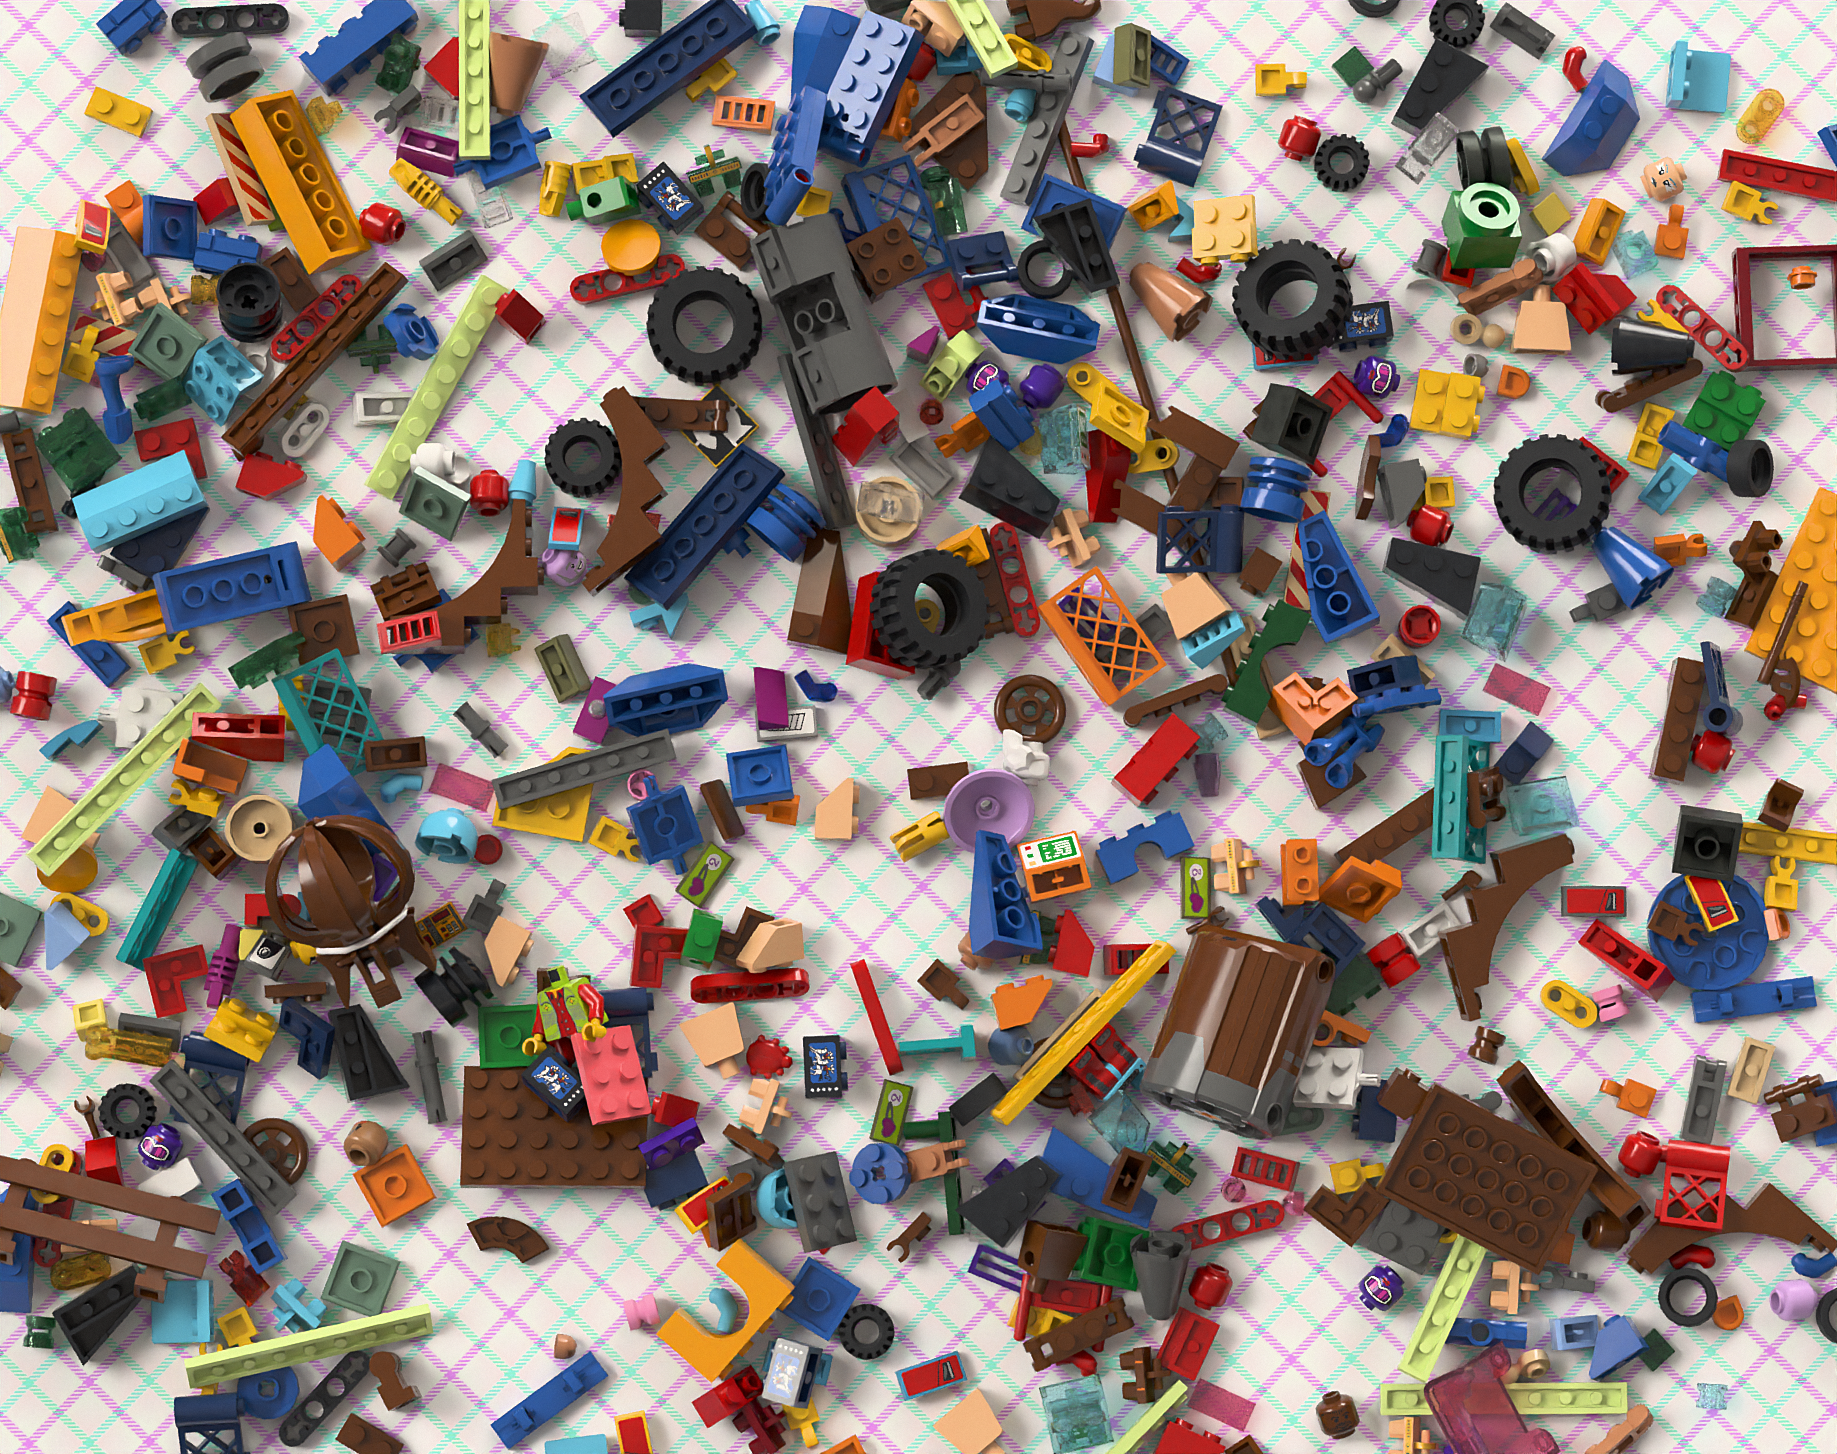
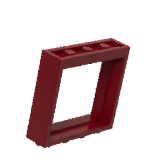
M1837 244L1737 247L1732 252L1736 340L1745 347L1750 355V363L1742 372L1837 369ZM1831 259L1836 357L1754 360L1749 262ZM1741 351L1736 354L1738 364L1742 361L1740 358Z

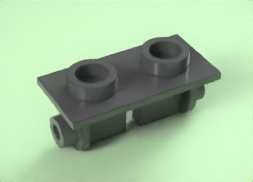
M1507 2L1501 7L1489 26L1538 60L1556 36Z

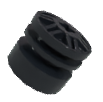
M250 262L233 265L224 271L217 282L216 288L219 319L222 329L231 338L245 343L265 341L274 335L281 326L283 317L281 289L277 276L269 268L259 263Z
M453 946L448 951L456 961L452 966L441 956L439 961L444 969L441 975L436 971L426 968L413 980L444 1019L455 1028L469 1016L463 1004L466 1000H469L479 1008L482 1006V1003L475 995L477 991L480 990L488 1000L494 994L490 989L487 978L469 956Z

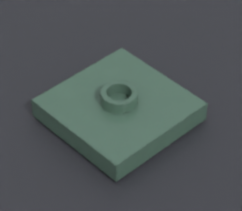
M161 302L155 306L128 349V352L176 388L186 376L197 350L205 346L208 338Z
M418 466L413 472L399 513L451 542L456 536L471 495Z
M0 893V960L17 967L43 912L3 893Z
M342 1240L320 1299L368 1317L379 1315L383 1310L401 1261Z

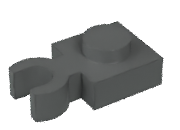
M101 555L97 563L99 568L122 579L119 584L133 592H136L138 588L146 591L151 583L148 577L104 555Z

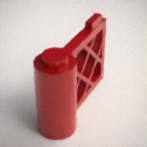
M1669 1139L1668 1145L1662 1144L1663 1153L1660 1163H1666L1662 1200L1656 1199L1654 1218L1660 1219L1659 1225L1722 1233L1731 1147ZM1671 1176L1684 1178L1690 1186L1678 1193L1670 1184ZM1706 1181L1720 1182V1190L1711 1197L1700 1187ZM1693 1190L1704 1200L1694 1209L1683 1199ZM1669 1192H1670V1194L1673 1196V1198H1671L1670 1200H1669ZM1717 1199H1719L1718 1206L1714 1203ZM1676 1202L1687 1212L1681 1218L1667 1217L1668 1208ZM1709 1206L1717 1214L1716 1223L1703 1221L1697 1213Z

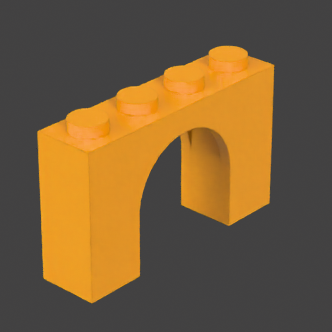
M741 1238L732 1245L716 1266L737 1283L748 1298L750 1311L745 1326L732 1334L713 1333L680 1307L656 1333L657 1336L711 1383L717 1377L723 1380L734 1368V1365L730 1363L737 1354L743 1357L754 1345V1342L750 1340L757 1331L763 1334L773 1323L774 1320L770 1317L777 1308L783 1311L794 1298L790 1293L796 1286Z

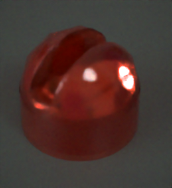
M926 399L920 407L919 416L921 421L927 425L939 424L944 417L942 403L937 399ZM930 409H935V414H930Z

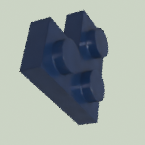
M290 997L282 1002L278 1026L301 1041L297 1065L321 1080L328 1075L335 1027Z

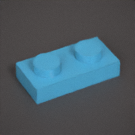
M1440 709L1439 735L1469 736V739L1500 743L1501 712Z

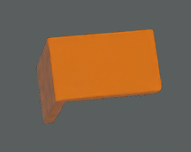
M1294 672L1273 687L1268 707L1306 746L1313 739L1323 738L1341 725L1343 719L1353 714L1352 707L1354 704H1357L1358 697L1339 677L1318 692H1315Z
M183 738L172 774L182 780L238 796L248 761L197 746L190 740Z

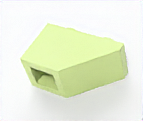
M964 330L960 331L946 344L919 382V385L942 403L961 382L967 370L973 363L977 362L986 348Z

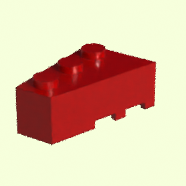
M875 386L852 405L843 419L847 425L841 424L837 428L838 433L831 437L832 442L854 467L881 443L886 446L898 436L900 413Z
M876 571L862 576L858 580L845 665L899 680L915 675V666L908 667L900 662L901 657L894 659L887 652L888 646H882L877 638L880 636L878 630L873 629L871 621L874 620V613H870V603L874 602V597H871L872 588L879 584L877 577L880 572Z
M1172 713L1143 747L1136 752L1125 767L1114 776L1111 784L1135 806L1139 807L1142 802L1148 805L1159 793L1155 789L1162 780L1168 783L1179 771L1175 765L1183 757L1188 761L1200 748L1196 744L1200 736Z

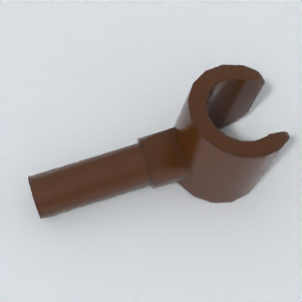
M1346 247L1340 250L1337 257V262L1343 271L1344 269L1351 268L1356 260V254L1349 262L1342 259V255L1347 249Z
M1469 870L1457 884L1441 896L1447 901L1462 890L1465 885L1473 890L1482 881V877L1475 871Z
M1222 906L1216 907L1209 914L1208 918L1186 928L1187 934L1191 935L1205 925L1222 928L1230 918L1219 920L1216 915L1225 908Z
M86 1096L89 1101L88 1108L81 1110L77 1100L74 1101V1108L84 1116L94 1140L101 1136L93 1115L95 1103L90 1097Z

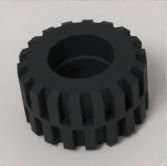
M580 418L579 421H574V419L567 420L568 424L564 426L560 424L556 428L557 431L554 434L551 433L548 438L549 443L545 446L544 460L549 476L553 483L561 488V491L566 494L571 493L573 497L580 498V495L590 498L595 493L600 495L605 492V488L611 487L614 484V479L620 474L622 459L618 441L606 425L602 426L597 420L588 421L587 418ZM579 442H590L596 445L601 452L600 464L595 470L587 474H577L570 471L565 462L567 451Z

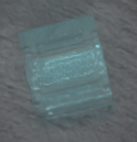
M1630 230L1617 237L1618 242L1615 243L1612 250L1627 280L1657 266L1659 261L1643 230L1638 233ZM1627 247H1637L1641 252V258H1631L1627 253Z

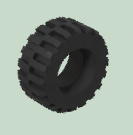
M1289 239L1288 244H1284L1282 240L1273 242L1272 248L1266 249L1264 246L1258 250L1259 255L1256 258L1250 257L1249 261L1244 263L1247 267L1245 271L1240 270L1238 272L1236 281L1239 286L1235 285L1232 290V297L1235 300L1232 303L1233 311L1237 316L1238 323L1250 341L1266 355L1272 356L1275 354L1277 359L1288 360L1289 356H1292L1295 361L1304 360V355L1309 353L1314 357L1320 354L1319 349L1325 345L1327 348H1330L1335 343L1333 338L1336 335L1342 336L1346 330L1343 323L1344 321L1349 322L1352 311L1349 306L1353 305V295L1350 291L1351 285L1336 259L1324 247L1318 248L1316 243L1308 240L1303 245L1299 239ZM1298 280H1307L1317 284L1315 300L1303 314L1286 320L1268 316L1270 301L1282 286Z
M696 266L697 270L688 272V269L679 271V276L674 279L672 277L668 278L664 282L665 286L662 289H657L653 296V303L649 304L647 312V333L655 358L670 375H676L678 380L684 383L688 381L694 382L695 386H704V383H713V386H715L716 384H722L721 381L725 379L733 380L738 377V372L742 369L746 370L751 365V359L757 355L760 340H762V317L757 299L752 295V290L746 283L742 284L738 276L733 273L728 275L723 272V269L714 267L713 270H707L705 266ZM695 301H716L722 304L731 314L733 320L731 338L724 347L711 353L693 352L686 348L678 338L676 332L678 316L687 305Z
M1548 434L1539 435L1540 439L1531 441L1529 438L1523 441L1522 447L1519 449L1514 447L1508 453L1509 458L1506 462H1501L1498 468L1499 475L1495 477L1493 485L1495 488V494H1493L1494 504L1504 528L1522 546L1525 544L1529 546L1530 550L1538 553L1540 550L1547 551L1548 554H1557V551L1565 550L1568 553L1574 551V547L1582 544V546L1590 542V537L1594 533L1597 535L1602 529V523L1608 518L1610 512L1609 504L1612 501L1610 482L1602 461L1598 459L1597 454L1591 448L1585 447L1582 441L1576 438L1573 440L1567 439V436L1557 434L1556 437H1549ZM1548 468L1568 470L1577 478L1581 487V499L1577 508L1567 517L1555 521L1538 519L1527 509L1524 501V490L1528 481L1536 473Z
M936 548L926 549L893 561L887 566L885 571L879 574L877 577L879 584L873 586L871 597H874V602L870 603V613H874V620L871 623L873 629H877L880 636L877 637L882 646H888L887 652L894 659L901 657L900 662L908 667L914 665L917 669H934L962 660L979 647L978 641L983 640L987 632L984 625L989 624L990 613H987V607L990 606L989 597H985L983 589H986L983 580H978L976 577L978 572L973 566L967 567L965 565L966 559L960 555L953 557V553L945 549L939 551ZM920 583L931 587L943 603L945 623L940 635H936L925 628L916 613L915 594Z

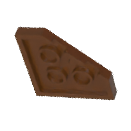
M971 71L955 74L911 120V131L907 136L910 139L919 133L920 128L962 96L968 94L985 115V120L942 153L936 154L932 158L967 193L988 172L986 86H981L980 79ZM925 139L918 145L924 152L931 147Z

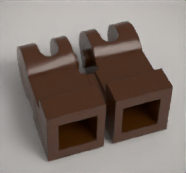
M381 1351L371 1357L369 1369L375 1377L379 1378L382 1384L377 1387V1390L388 1411H396L422 1397L417 1386L407 1385L401 1373L402 1362L397 1354Z

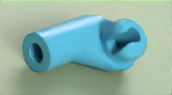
M402 773L393 775L382 783L379 789L381 800L385 803H393L396 801L397 794L403 789L421 791L423 776Z
M714 1288L709 1294V1300L717 1306L721 1313L717 1330L731 1333L738 1312V1305L728 1290L725 1288Z

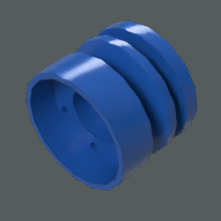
M1251 457L1249 467L1255 471L1248 472L1246 478L1257 484L1258 487L1244 488L1239 509L1247 514L1267 520L1293 524L1301 522L1306 502L1293 494L1308 492L1309 486L1301 481H1310L1313 471L1283 458Z
M778 483L774 490L782 500H779L772 494L766 497L774 510L769 512L759 506L745 522L773 550L786 560L794 563L806 549L803 541L798 536L803 533L814 539L817 534L809 526V523L820 530L827 523L819 514L817 508L798 491Z

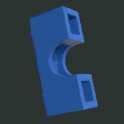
M1167 811L1154 817L1155 824L1145 828L1143 823L1126 830L1128 836L1120 840L1113 836L1099 843L1100 849L1096 850L1095 854L1110 886L1139 872L1134 859V853L1136 848L1142 844L1150 843L1157 846L1165 860L1195 846L1180 812L1172 815L1171 811Z
M236 1179L211 1194L225 1220L231 1224L243 1245L242 1249L257 1275L267 1272L288 1259L247 1186L241 1179Z

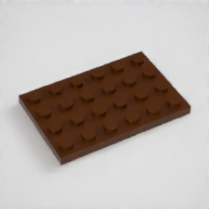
M464 1066L461 1188L646 1189L647 1163L638 1145L647 1141L648 1116L592 1125L586 1103L567 1123L523 1084L521 1074L529 1066L481 1069L480 1066ZM569 1067L575 1074L579 1072L578 1067ZM641 1067V1070L646 1071V1067ZM648 1078V1079H644L645 1086H646V1090H647V1094H648L649 1078Z
M1434 1082L1375 1190L1539 1276L1596 1175L1598 1167Z

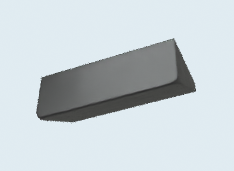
M467 230L421 259L419 264L438 292L487 261L488 258L470 230Z

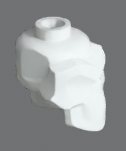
M1554 233L1539 242H1530L1525 250L1526 255L1521 257L1519 261H1524L1527 258L1534 259L1537 267L1544 273L1542 281L1545 284L1557 283V280L1564 274L1565 270L1576 262V248L1567 236L1562 233Z
M423 443L418 447L416 454L411 455L410 465L412 472L420 466L450 484L459 485L465 483L470 476V468L464 456L456 454L446 444Z
M1010 729L1003 730L1002 743L1005 757L1003 769L1018 776L1027 786H1038V781L1047 779L1049 776L1050 757L1043 752V743L1023 742L1022 735Z

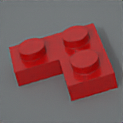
M193 417L134 431L142 463L168 457L185 450L197 480L208 478Z
M635 924L629 985L661 988L664 958L680 959L688 928Z
M203 944L142 959L157 1018L187 1011L180 981L208 974L209 968Z

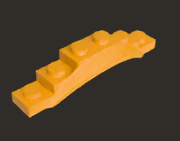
M156 589L61 617L70 646L90 640L105 643H127L151 638L167 632Z

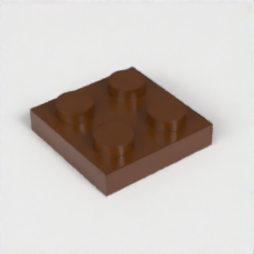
M347 594L287 607L299 666L336 648L339 649L343 658L360 655Z

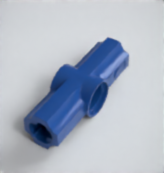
M1671 419L1664 424L1657 439L1659 444L1684 457L1683 460L1705 473L1708 471L1728 483L1726 464L1729 453L1721 449L1722 446L1700 433L1697 435Z
M1456 1318L1445 1344L1526 1349L1527 1322ZM1482 1324L1487 1328L1488 1337L1485 1341H1476L1472 1337L1471 1330L1474 1325Z

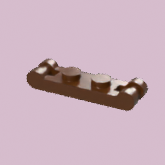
M1688 358L1687 364L1652 370L1651 375L1642 379L1636 377L1627 380L1624 383V387L1615 391L1600 390L1595 396V403L1609 413L1617 412L1700 375L1703 371V364L1697 358Z
M632 396L639 407L645 409L646 416L657 430L728 433L729 423L726 422V414L730 412V402ZM707 411L715 412L714 421L706 422Z
M32 427L22 429L23 433L15 435L7 433L2 435L20 511L29 539L38 537V533L46 531L54 533L59 531ZM25 444L27 451L17 454L16 446ZM43 511L45 519L35 522L32 514Z
M983 528L981 531L990 557L988 560L973 567L978 572L976 577L979 581L983 580L986 587L983 591L985 597H989L990 606L987 607V613H990V615L1000 613L1001 617L1000 621L991 623L989 620V624L984 625V628L987 629L984 638L988 640L994 638L995 634L1002 632L1010 634L1014 633L1015 630L987 528Z
M1215 674L1132 706L1125 711L1123 722L1127 727L1134 728L1140 724L1144 717L1152 714L1156 718L1165 716L1173 712L1171 707L1183 703L1184 707L1191 706L1200 702V696L1210 692L1213 695H1220L1227 687V679L1222 674Z
M1123 1297L1115 1298L1025 1341L1023 1346L1026 1353L1030 1352L1033 1359L1031 1364L1034 1371H1042L1052 1364L1134 1327L1135 1324L1132 1317H1128L1124 1309L1126 1304ZM1113 1313L1117 1322L1108 1325L1105 1315ZM1048 1343L1052 1352L1044 1356L1041 1347Z

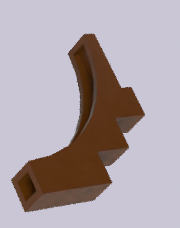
M513 499L511 523L505 542L493 564L483 576L464 593L439 607L416 613L437 611L442 645L391 654H465V644H471V626L465 625H502V615L508 614L507 596L502 595H538V585H544V567H538V557H526L532 556V538H526V527H532V509H526L525 499ZM416 614L390 616V620H395ZM430 624L424 625L425 636L431 635ZM412 626L413 639L419 638L417 626ZM399 628L401 642L407 641L405 628ZM393 629L390 630V644L395 643Z
M1520 1060L1503 1072L1496 1081L1511 1103L1509 1105L1519 1120L1534 1134L1598 1167V1171L1586 1193L1628 1233L1652 1213L1643 1198L1608 1165L1574 1128Z

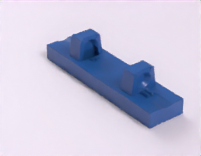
M1813 976L1690 993L1695 1023L1817 1006ZM1777 989H1779L1782 994L1781 1003H1779Z
M589 1351L490 1425L509 1450L609 1375L593 1353ZM525 1409L527 1410V1412L530 1414V1416L533 1418L534 1421H532V1420L527 1416V1414H526V1412H525Z

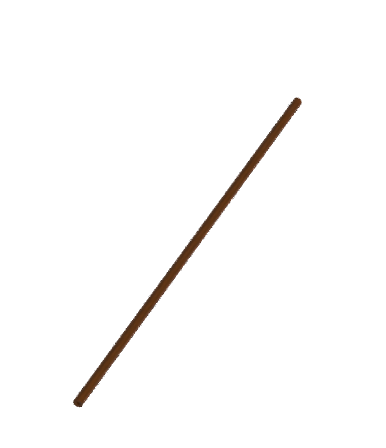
M1064 118L1058 133V139L1073 185L1087 191L1077 157H1070L1072 140ZM1119 290L1108 293L1107 295L1142 406L1149 410L1148 421L1154 419L1158 424L1160 420ZM1150 429L1153 440L1165 439V437ZM1161 448L1158 451V457L1164 459L1167 456V450ZM1174 467L1163 470L1170 496H1172L1179 483ZM1191 534L1185 542L1187 550L1196 542ZM1199 548L1190 558L1196 565H1205ZM1199 572V573H1203V574L1208 578V580L1210 581L1207 572ZM1229 645L1220 655L1229 684L1234 687L1239 676L1234 674L1237 667Z

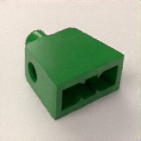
M623 175L580 189L579 195L581 200L566 204L571 221L586 218L594 225L642 214L639 200L636 197L635 185Z
M693 908L678 965L705 972L709 971L723 925V916Z

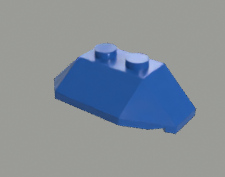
M1603 60L1541 160L1562 176L1609 169L1640 120L1629 77L1609 61Z
M1018 294L997 297L991 301L989 299L982 300L977 320V327L1002 353L1060 365L1095 351L1101 325L1096 321H1092L1085 313L1073 305Z
M691 663L629 676L603 695L609 725L617 727L635 737L668 729L669 734L703 727L720 706L729 699L723 669Z
M329 743L303 760L297 805L307 819L315 816L322 818L331 815H352L374 821L395 834ZM359 836L367 848L370 857H373L375 853H382L369 840Z
M8 1189L0 1194L1 1203H4ZM30 1191L24 1208L38 1212L39 1202L32 1197ZM16 1233L13 1241L16 1242V1257L13 1266L0 1263V1312H32L35 1267L33 1249L35 1237Z

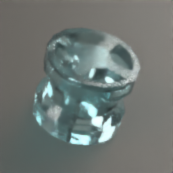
M1212 713L1205 716L1204 722L1191 727L1200 736L1199 742L1207 751L1212 750L1218 740H1225L1228 737L1226 730Z
M1697 1382L1700 1397L1696 1401V1407L1727 1410L1724 1394L1728 1391V1385Z

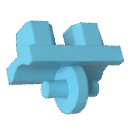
M296 1278L288 1282L284 1287L280 1284L271 1296V1299L278 1305L272 1313L280 1320L275 1326L279 1332L285 1326L293 1333L300 1326L305 1331L317 1329L321 1323L320 1320L328 1309L317 1298L307 1307L303 1306L298 1299L307 1289Z

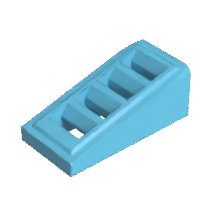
M1235 610L1187 637L1181 644L1187 658L1203 670L1242 635L1246 629L1240 614Z

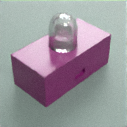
M595 676L572 733L602 746L610 728L603 695L614 688L616 684Z

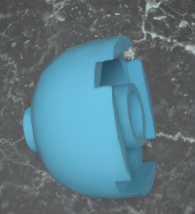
M447 808V810L431 813L423 820L415 839V845L427 856H429L430 851L440 854L438 857L439 861L465 864L469 862L470 857L474 858L478 834L475 825L464 815L463 811L456 808Z
M781 1168L766 1175L758 1186L756 1206L760 1216L766 1223L777 1229H796L798 1225L785 1169Z

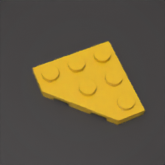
M568 747L545 764L591 750ZM594 783L503 810L499 809L498 802L496 801L492 826L583 843Z

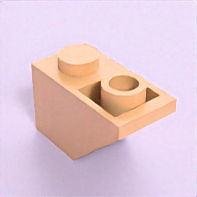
M913 0L901 20L905 25L916 28L925 36L924 39L947 57L965 41V33L949 5L944 1Z
M854 778L844 780L816 806L815 840L852 841V834H858V816L852 815L853 804H859L860 785H854Z
M498 915L484 944L496 982L499 986L505 988L507 983L511 985L514 983L520 971V968L516 965L521 956H528L534 941L530 939L533 935L530 931Z
M788 918L760 923L736 958V965L749 969L750 973H762L767 971V967L774 965L776 967H788L793 965V961L804 959L802 923Z

